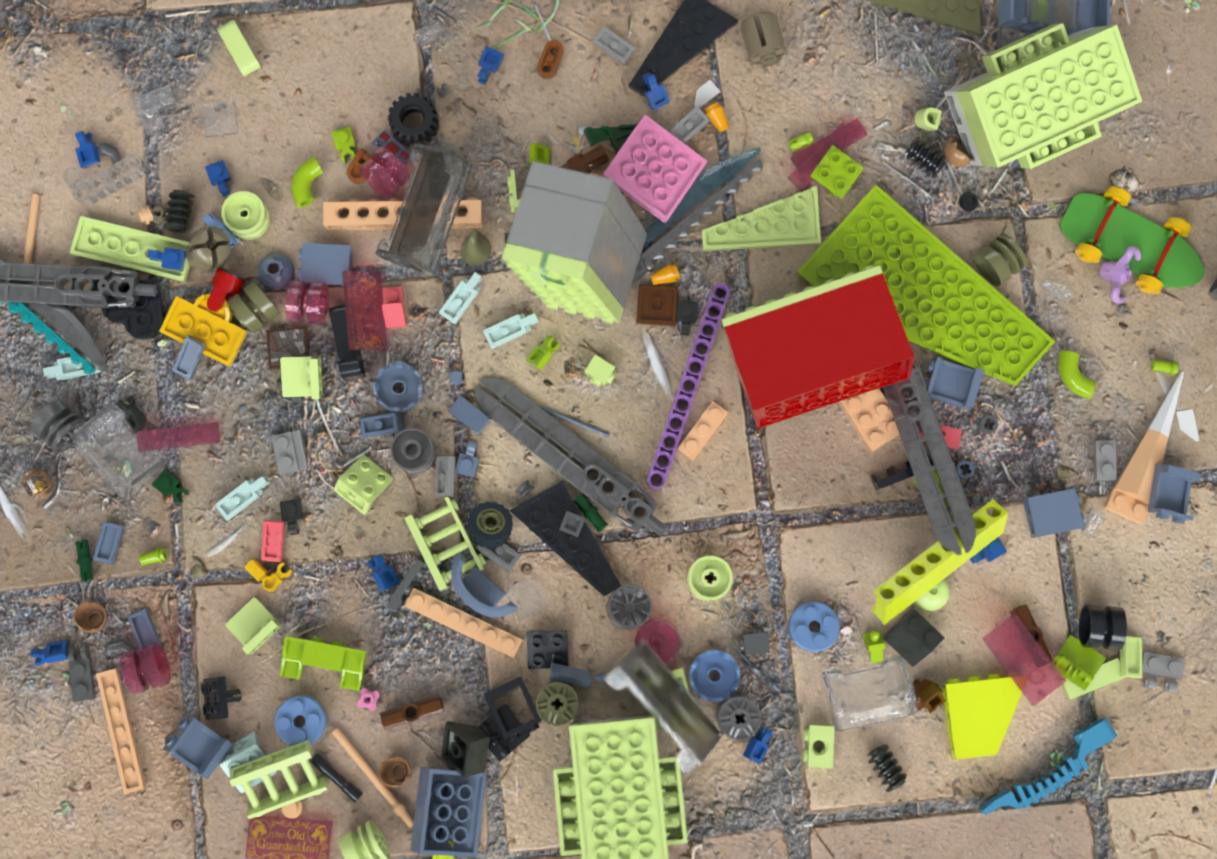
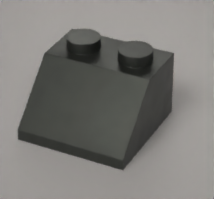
M910 609L883 639L906 662L914 667L929 655L944 637L915 609Z
M448 721L445 723L441 757L464 778L485 772L490 736L478 726Z

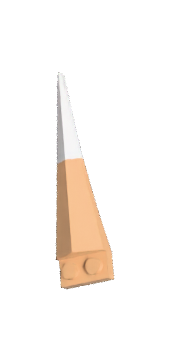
M1184 371L1178 374L1148 430L1112 487L1104 509L1140 525L1144 524L1148 514L1155 465H1162Z

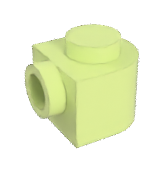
M936 108L920 109L915 114V123L919 128L926 131L937 130L941 122L942 111Z

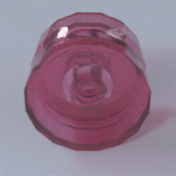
M382 147L378 148L371 155V159H367L359 167V171L372 189L385 198H391L398 191V186H403L410 179L409 171L402 161L391 151Z
M663 618L651 619L645 622L637 631L634 640L638 657L652 666H663L671 662L677 655L681 644L677 627ZM659 639L661 641L660 646H656V642L653 641Z

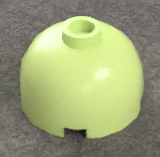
M944 578L913 602V605L922 611L930 612L943 607L950 596V588L946 579Z

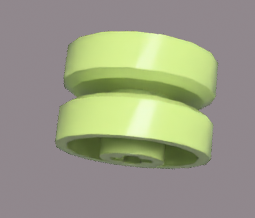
M239 191L231 194L222 206L221 217L224 224L236 237L243 240H254L261 237L270 225L268 208L257 195L251 192Z
M704 556L696 560L689 568L687 574V585L690 591L697 598L705 601H713L725 596L733 582L732 571L729 565L722 558L716 556ZM707 575L713 577V581L710 583L707 582L708 580H705Z

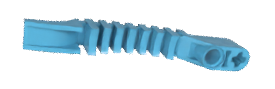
M1107 717L1100 718L1073 734L1076 741L1073 755L1070 758L1067 756L1062 757L1065 765H1056L1057 773L1051 771L1048 773L1050 778L1047 779L1043 776L1040 778L1041 782L1034 780L1031 782L1032 785L1027 783L1022 784V787L1016 783L1011 785L1018 800H1016L1012 791L1009 792L1006 789L984 803L979 808L980 813L987 815L1002 806H1012L1017 809L1022 807L1028 808L1030 803L1035 804L1039 802V798L1044 799L1048 797V793L1056 792L1057 787L1065 786L1064 782L1072 781L1073 776H1079L1081 774L1080 769L1086 770L1089 768L1085 761L1086 755L1117 737Z

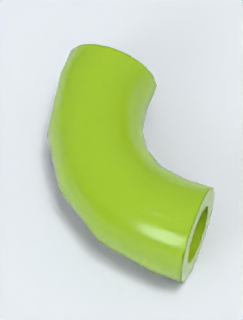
M315 156L303 162L293 175L291 192L297 208L308 206L315 200L311 192V184L316 177L324 173Z
M1060 351L1058 371L1062 382L1072 393L1086 399H1091L1096 381L1084 377L1078 367L1080 355L1071 351Z

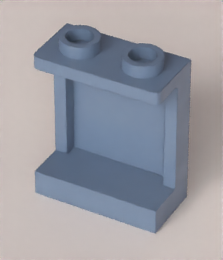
M303 243L302 249L299 250L301 268H298L297 278L303 286H308V284L341 285L343 288H351V281H348L345 285L346 279H344V274L352 276L353 249L350 245Z
M939 356L931 360L927 369L930 372L929 378L924 380L930 399L965 410L972 409L984 370L980 368L970 369L941 360L942 357Z
M1169 464L1155 465L1148 512L1156 514V518L1168 520V518H1171L1174 523L1185 524V521H1193V516L1186 515L1191 482L1200 481L1201 473Z
M1075 488L1023 499L1031 538L1084 528L1085 516L1080 511V495L1076 492Z
M188 714L180 720L175 733L167 738L163 750L201 777L209 779L232 746V743L217 735L199 722L196 717Z

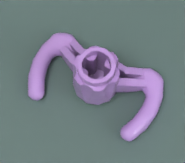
M1129 246L1124 256L1118 262H1104L1101 267L1100 276L1104 280L1111 281L1112 290L1110 296L1116 304H1121L1127 300L1125 295L1119 296L1120 285L1126 281L1128 282L1131 278L1132 271L1128 265L1130 259L1133 256L1137 261L1141 259V252L1136 246Z

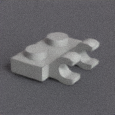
M1142 652V673H1145L1144 688L1156 689V675L1165 677L1164 691L1177 692L1178 684L1176 679H1183L1185 659Z

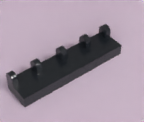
M927 453L929 462H930L931 466H933L932 459H930V456H929V454ZM909 460L905 462L906 470L894 474L892 469L889 468L887 469L889 477L877 481L875 475H871L870 479L875 491L914 476Z

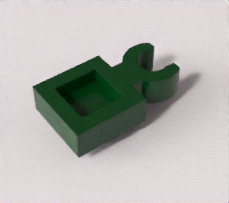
M165 469L151 484L167 498L172 494L174 501L180 504L183 501L179 499V494L182 492L188 496L190 494L188 490L179 488L178 486L182 482Z

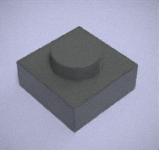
M567 511L559 530L579 537L586 518Z

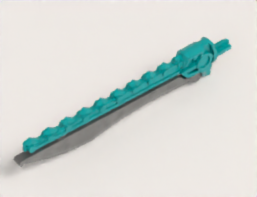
M11 281L13 284H29L27 282ZM7 302L10 313L16 314L20 312L22 323L28 324L32 322L34 333L41 334L44 332L47 343L53 344L57 342L59 353H70L71 363L77 365L82 363L85 374L91 375L96 369L76 351L77 348L103 370L108 369L95 341L69 309L62 305L28 303L71 341L68 344L24 303Z

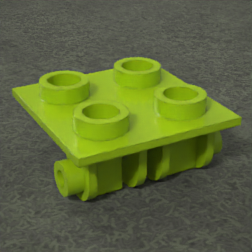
M832 145L810 177L830 191V196L833 198L838 196L842 199L864 167Z
M1070 635L1049 668L1085 691L1106 657L1092 648L1082 647L1080 640Z

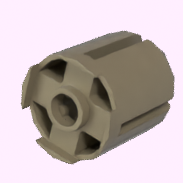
M761 11L758 12L767 46H763L754 14L745 18L741 24V33L752 68H754L753 64L762 65L763 68L780 63L779 58L785 54L787 57L788 54L777 16L772 12Z
M210 226L208 230L205 227L200 228L194 233L186 248L188 263L201 271V273L215 272L217 268H220L226 262L231 253V245H228L230 242L229 236L217 227Z

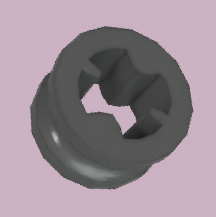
M990 415L981 418L978 422V429L983 434H991L998 428L997 419ZM986 420H988V422H992L993 425L990 426L991 430H988V427H984Z
M527 480L515 490V493H519L522 499L534 489V486H530L529 480Z

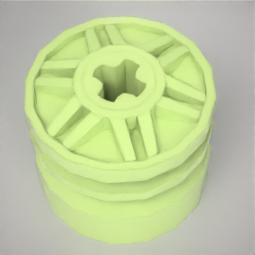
M372 820L367 821L365 826H358L359 837L352 830L338 837L344 859H390L387 841L381 830Z

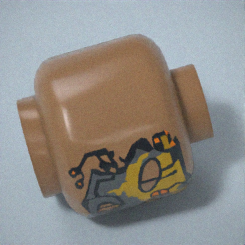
M35 468L23 475L24 478L21 480V484L30 497L37 495L38 498H41L50 493L48 489L52 487L53 483L44 469L39 470Z

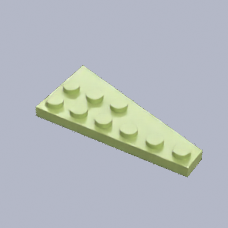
M817 185L806 191L796 193L791 197L755 209L745 215L737 216L735 219L702 230L703 251L820 245L821 232Z

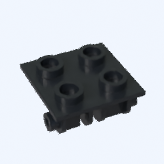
M567 630L526 632L528 669H550L552 663L569 666Z
M506 704L497 710L507 732L522 725ZM493 714L478 726L490 736L488 749L499 762L531 736L526 730L520 733V738L512 742L509 739L505 741Z

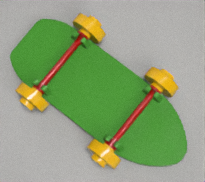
M1109 186L1104 193V197L1096 194L1082 193L1072 198L1059 223V228L1066 238L1078 245L1075 253L1082 261L1098 263L1103 258L1109 262H1118L1124 256L1129 246L1138 247L1141 252V259L1137 261L1133 256L1128 265L1132 274L1138 276L1135 283L1136 286L1147 294H1159L1162 287L1183 288L1192 286L1203 278L1204 268L1200 258L1194 249L1181 238L1187 237L1192 229V226L1185 219L1169 217L1163 228L1122 207L1128 205L1131 195L1119 186Z

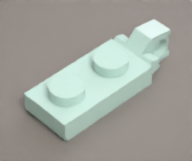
M475 272L470 280L465 278L464 281H461L441 308L439 314L456 325L478 295L480 290L478 285L483 279L482 276Z
M535 313L527 317L524 314H517L483 330L491 349H494L531 331L530 326L539 321Z
M80 354L95 367L96 371L94 373L102 372L101 368L85 354ZM70 357L57 359V362H54V366L43 368L44 376L47 379L66 380L89 375L84 373L82 363L78 365L73 364Z
M263 476L256 481L253 478L249 481L246 480L217 502L215 506L225 520L229 521L263 494L262 489L269 484V481Z

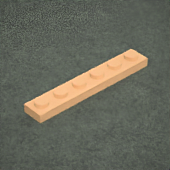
M415 588L412 589L405 604V607L512 658H515L523 641L519 637Z
M115 668L97 673L96 677L123 793L127 794L145 789L146 785L119 670Z

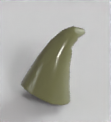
M475 229L472 230L470 235L461 244V258L465 263L472 266L484 264L491 255L490 241L486 236L477 234Z

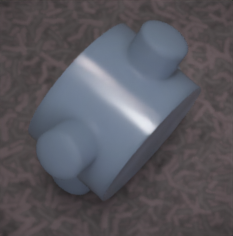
M450 371L451 381L449 383L451 385L454 383L463 384V371Z

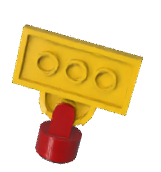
M223 267L217 268L211 284L214 285L211 294L201 295L194 304L176 296L159 332L181 343H184L186 336L190 335L206 344L203 354L231 367L248 331L231 323L233 313L232 308L227 303V298L230 293L233 295L240 294L245 283L244 277Z

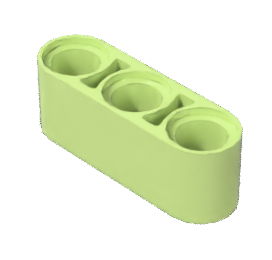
M234 20L217 28L244 77L261 68Z

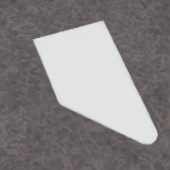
M711 80L697 89L694 108L697 106L700 109L721 92Z
M1193 409L1176 412L1180 430L1198 442L1199 435Z

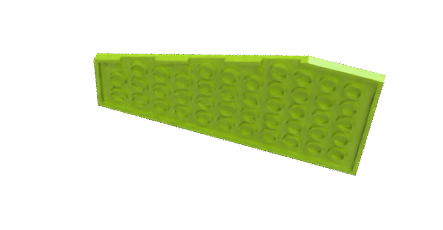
M877 185L869 191L797 271V274L810 286L818 287L827 280H838L848 273L854 272L856 274L862 272L868 266L873 265L877 267L880 265L909 342L972 369H983L984 374L1012 386H1016L1056 342Z

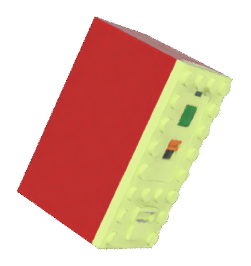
M873 265L868 266L862 272L856 274L854 272L848 273L838 280H827L818 287L809 286L803 292L797 294L789 293L783 299L777 301L772 299L766 301L762 306H751L746 308L745 312L739 314L730 313L724 319H721L726 341L757 429L911 378L915 356L880 265L877 267Z

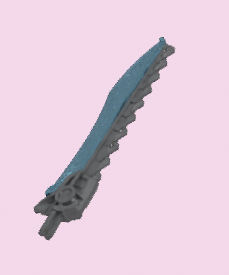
M760 148L733 156L706 170L695 179L666 223L657 219L645 229L647 236L643 249L726 181H729L720 191L640 255L631 287L648 270L652 269L654 265L653 259H664L666 254L664 249L676 248L678 237H688L690 226L701 225L703 221L702 215H712L715 210L713 205L725 204L726 194L737 193L739 189L738 183L749 182L751 178L750 172L762 170V161L759 159L737 177L735 176L737 172L760 154Z

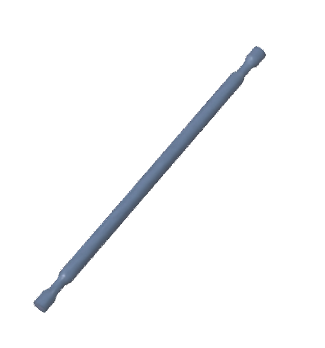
M538 405L545 412L603 434L606 437L610 435L607 432H602L597 428Z

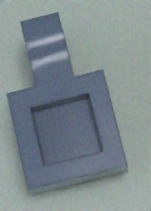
M469 441L466 454L460 453L455 473L475 478L480 458L474 457L478 443Z

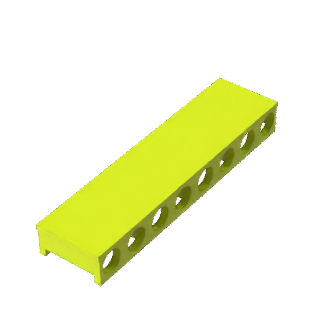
M992 499L973 514L976 536L970 552H965L958 531L954 528L962 555L950 552L937 541L873 590V593L876 595V604L871 608V611L882 621L883 625L888 623L1003 534L1009 512ZM990 508H994L992 516L987 513Z

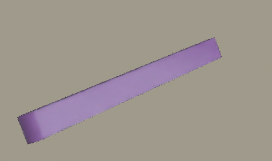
M723 283L716 284L712 289L647 478L648 486L653 490L661 489L665 484L727 304L730 290ZM717 290H722L725 292L726 296L724 298H718L715 295V292ZM715 308L719 311V315L711 316L709 310ZM704 327H710L713 330V333L711 335H706L703 333L702 329ZM703 345L707 351L700 354L696 351V347ZM696 363L700 366V371L692 372L689 366ZM691 382L694 385V389L687 391L683 388V384ZM683 400L687 403L688 407L681 410L677 407V402ZM678 419L681 422V427L673 428L670 425V421ZM672 438L675 445L673 447L665 446L664 439ZM665 456L668 459V464L660 466L657 463V459ZM653 475H658L661 477L662 483L654 485L650 479Z

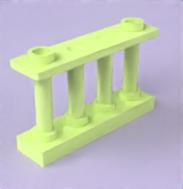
M450 497L445 498L448 505L422 518H415L412 514L405 517V521L439 591L449 588L447 583L452 579L451 570L441 572L438 566L441 564V561L469 548L474 559L463 564L462 573L478 566L480 571L485 570L483 565L486 564L482 554H477L457 513L460 510L455 499L451 500ZM450 512L452 513L456 523L430 536L423 535L421 531L424 528L423 525ZM458 530L461 531L465 541L439 554H432L429 548L432 546V543Z
M309 740L230 769L229 781L232 787L242 785L250 801L247 810L248 819L260 817L267 812L313 795H319L327 790L326 775L317 778L308 760L312 758V746ZM301 763L309 782L297 785L289 766ZM277 770L282 771L290 788L279 793L269 773ZM258 777L262 778L270 794L269 797L261 800L258 799L250 783V780Z

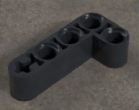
M349 304L329 308L340 360L338 361L339 372L345 382L365 378L360 348H356L359 344H357L358 339L355 326L352 323L353 319L350 318V313L347 312L350 308Z

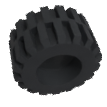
M406 93L407 97L399 96V101L394 100L392 103L393 107L389 108V126L395 138L397 137L400 143L404 142L405 146L409 147L410 144L413 147H417V144L424 146L425 141L430 143L432 141L431 136L435 137L437 135L436 129L439 130L437 111L430 99L427 100L426 96L422 95L420 97L419 93H414V96H411L410 93ZM417 112L425 116L423 123L416 128H408L403 125L405 117L410 113Z

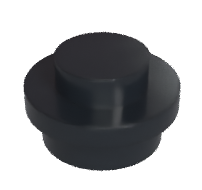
M965 192L960 196L958 203L963 211L971 212L977 208L979 200L974 193Z

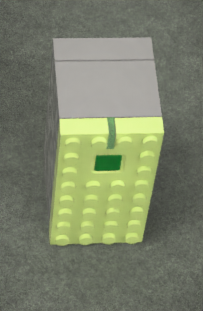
M532 162L502 259L507 264V267L511 268L513 273L518 275L519 279L524 281L525 285L530 287L532 292H535V296L539 297L541 302L546 304L547 308L553 310L562 308L569 314L576 315L577 312L589 319L601 318V321L608 324H613V322L620 323L623 308L625 307L647 236L646 231L612 179Z

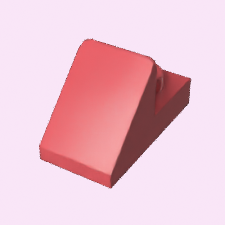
M403 287L382 288L384 303L382 304L386 328L406 327Z

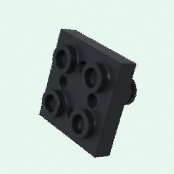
M225 676L203 679L201 692L204 695L203 714L206 716V720L229 718L227 703L241 701L242 696L233 697V695L241 694L240 689L226 691Z

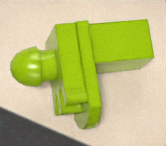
M881 630L864 632L863 640L869 652L870 662H883V650L886 649Z

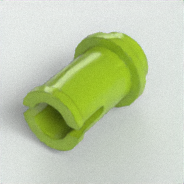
M805 131L802 135L787 141L791 152L806 145L811 146V143L814 142L811 133Z
M1153 359L1151 364L1152 372L1169 373L1170 376L1178 373L1179 363H1176L1175 360L1169 362Z
M157 547L154 551L139 554L140 563L142 566L156 562L163 563L164 560H167V552L165 548Z

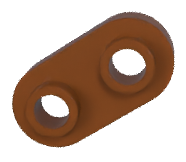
M551 40L544 46L537 65L538 74L544 79H551L557 73L564 53L563 46L559 41ZM552 50L557 51L555 55L551 54L550 52ZM548 67L551 70L549 72H545L544 69Z

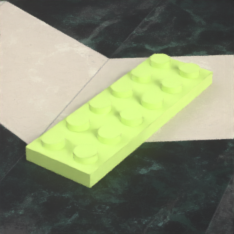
M80 216L70 249V254L184 283L186 282L191 265L185 256L183 271L166 269L161 267L162 262L151 261L147 257L148 249L164 253L165 247L186 251L189 242Z

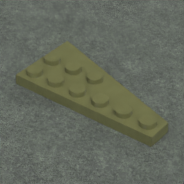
M865 0L884 7L896 8L903 13H912L916 17L941 25L947 24L956 27L960 31L966 30L976 36L981 35L980 0Z

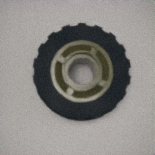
M490 501L480 503L477 507L473 508L469 515L467 528L469 536L475 544L477 543L481 547L491 549L492 547L502 546L511 535L513 517L502 504ZM487 523H492L494 526H493V527H489V526H487L486 524H487Z

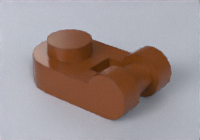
M360 148L348 167L347 176L349 180L355 184L363 183L373 167L376 166L379 157L374 154L370 155L365 149ZM362 160L367 162L365 166L360 164Z

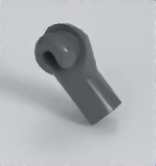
M101 143L97 147L100 156L107 155L111 158L113 167L123 165L119 150L108 143Z
M123 639L108 642L105 645L104 653L107 656H113L116 652L122 651L131 657L137 648Z

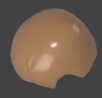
M953 137L943 149L945 159L953 166L964 167L972 160L968 158L966 151Z
M86 601L77 606L73 614L74 623L82 631L95 633L106 626L108 612L101 604Z
M391 756L380 764L378 775L381 782L386 786L398 788L410 780L412 768L409 761L405 758Z

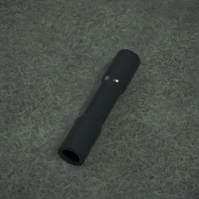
M316 753L309 761L316 769L334 782L354 803L363 795L357 787L339 774L319 753Z

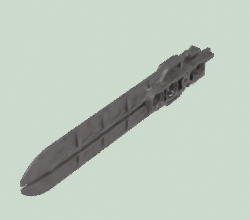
M0 262V281H5V283H0V301L71 305L92 308H109L113 306L133 308L139 296H156L158 294L157 285L140 284L139 275L135 271L124 269L119 271L109 267L95 266L79 267ZM113 273L121 275V277L114 276L112 279H109ZM11 281H15V282H33V283H35V285H30V284H13V283H11ZM70 282V286L64 289L65 284ZM41 283H50V284H54V286L40 285V284H41ZM90 283V287L84 290V286ZM130 285L129 290L123 293L124 287ZM109 296L115 297L118 302L109 303Z
M913 362L914 370L911 373V378L882 388L933 531L939 542L950 552H956V555H962L953 528L956 527L964 550L968 553L973 547L976 536L974 518L928 395L921 370ZM909 392L912 396L906 398L902 393ZM916 410L918 415L912 416L908 412ZM917 424H919L924 438L920 437ZM923 443L927 445L933 466L929 462ZM934 470H936L944 494L940 492L933 473ZM945 498L954 521L953 523H951L945 503L943 501V499Z
M483 378L479 381L500 398L498 401L495 400L478 385L474 388L479 407L490 419L611 516L622 521L626 527L637 532L645 524L661 536L667 526L652 515L657 509L658 504L649 494L646 495L639 485L510 383L497 378ZM505 402L506 404H508L511 408H513L516 412L523 416L522 419L520 420L517 416H515L512 412L505 408L502 405V403ZM528 420L546 436L543 438L524 422ZM550 438L551 440H553L561 448L567 451L569 455H564L561 451H559L556 447L549 443L548 439ZM574 457L585 466L584 470L574 463L571 458ZM590 471H598L599 474L596 480L588 479ZM608 482L614 484V489L610 493H606L603 490L604 485ZM637 490L644 497L643 500L646 503L639 498H630L629 495ZM620 506L625 507V514L632 520L629 518L624 519L617 515ZM639 507L646 510V514L642 518L635 516V510Z

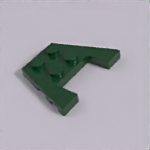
M637 124L620 125L619 127H587L583 132L591 147L609 140L617 154Z

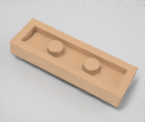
M712 401L677 450L694 461L729 412Z

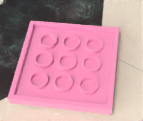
M644 115L601 177L612 179L620 191L666 223L708 161L647 115Z

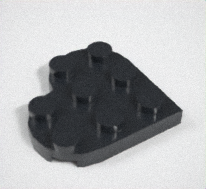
M158 278L139 281L140 284L157 285L158 294L156 296H139L133 308H119L118 306L101 308L103 315L112 323L124 325L126 331L132 337L139 340H150L162 334L159 330L165 320ZM130 285L124 287L123 293L129 290ZM109 296L108 302L113 303L118 302V300L113 296Z

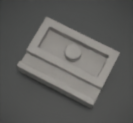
M301 430L271 436L279 475L309 469Z

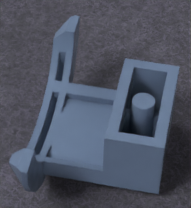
M458 552L452 563L451 578L457 594L466 605L476 612L489 617L507 616L518 609L512 601L503 606H497L506 594L478 567H475L465 579H462V566L466 558Z

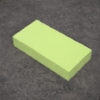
M1126 636L1124 646L1120 650V677L1142 678V637Z

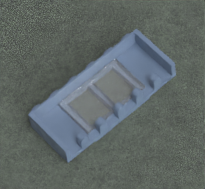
M998 0L999 26L1023 30L1022 32L1035 33L1052 24L1063 23L1067 35L1092 27L1109 26L1110 0Z

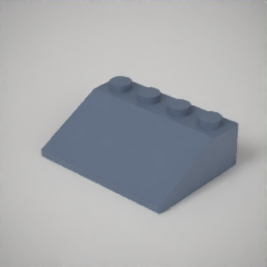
M420 767L410 851L422 855L477 857L487 773L482 772L464 778L455 769ZM448 841H454V847H453V848H452L451 844H449Z

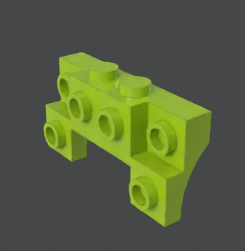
M285 636L280 676L301 680L304 665L342 672L339 688L360 691L365 672L364 666L367 651L346 647L344 642L332 640L331 644L325 643L324 638L312 636L311 640Z

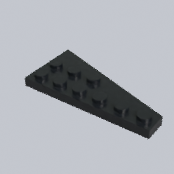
M683 0L629 83L628 88L646 97L644 91L648 90V87L643 80V75L650 73V75L654 74L657 84L663 83L668 77L674 75L678 69L688 64L707 49L716 39L722 37L731 27L737 25L739 20L706 0Z
M563 481L510 510L600 594L606 596L621 587L586 522H584L579 537L559 530L567 511L582 517Z

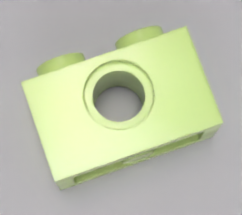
M807 724V729L804 728L803 740L807 741L806 749H803V762H806L807 767L833 768L834 726ZM821 740L823 748L818 752L814 751V742Z

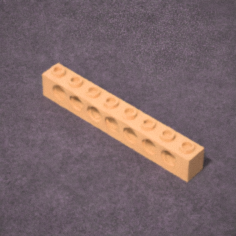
M474 197L467 198L466 200L447 198V200L439 201L438 198H428L427 201H419L417 198H409L408 201H400L396 198L388 199V201L369 199L366 202H361L359 199H350L349 202L331 199L329 202H323V226L326 230L483 228V204L481 200ZM442 209L448 210L445 216H439L438 212ZM466 209L468 212L464 216H459L458 211ZM382 210L389 211L386 217L379 216ZM408 210V214L405 217H400V211ZM421 210H428L426 216L421 217L418 215ZM343 211H349V215L347 217H340V214ZM362 211H369L366 217H360Z

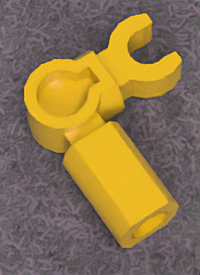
M255 558L251 559L244 566L258 582L262 581V587L268 592L276 591L283 582L282 579L290 577L293 573L291 569L287 573H282V568L286 565L284 562L280 563L277 571L269 576L267 575L268 571Z

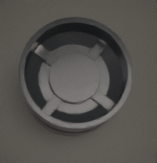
M1085 604L1079 617V640L1082 647L1098 649L1102 644L1104 649L1121 650L1127 633V619L1124 609L1122 607L1106 606L1103 610L1100 605Z

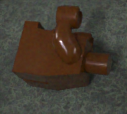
M925 678L921 682L918 679L913 681L912 685L914 687L912 689L914 692L912 696L914 706L919 711L925 707L931 714L937 709V706L942 705L946 701L942 694L943 690L937 683Z

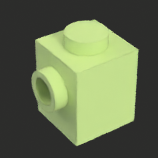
M594 355L584 371L585 375L590 377L589 381L598 387L600 385L605 387L607 383L611 384L616 377V373H614L615 366L597 355Z

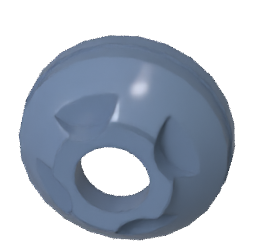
M272 253L260 261L258 275L265 286L272 289H281L292 281L294 266L288 257L279 253ZM273 263L279 265V271L276 274H271L268 271L269 266Z

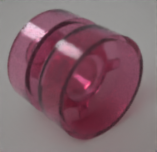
M291 280L288 284L285 300L287 321L303 323L306 316L309 324L323 325L329 307L327 284L311 282L307 290L305 281Z
M159 643L144 646L141 652L138 649L124 652L120 656L122 676L128 690L132 694L147 691L150 685L153 688H157L170 683L171 674L168 659Z

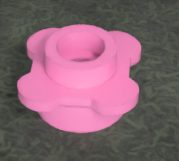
M367 688L361 689L360 700L357 701V706L359 708H369L370 711L377 708V700L380 697L379 692L368 691Z

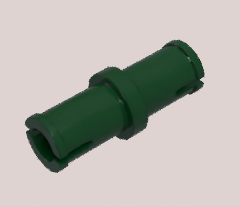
M581 494L574 500L585 514L584 518L589 519L598 533L608 526V523L597 512L598 508L596 506L593 507L585 497V494Z
M76 541L75 545L78 556L76 564L79 565L80 581H93L91 565L93 558L90 557L89 541Z

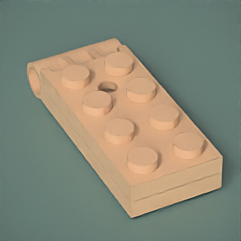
M880 389L838 402L869 453L899 436L890 406Z

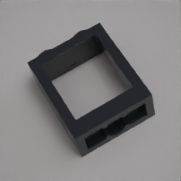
M521 676L484 693V697L505 741L509 739L512 742L521 737L520 733L528 730V733H531L540 728L539 724L542 723V720ZM520 688L534 719L507 732L493 701Z

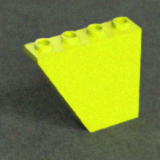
M1020 671L1008 672V676L1000 677V674L987 675L988 679H980V676L967 677L968 681L960 682L959 678L947 679V683L941 684L943 696L946 700L944 707L951 758L963 759L997 755L1028 680L1027 675H1020Z

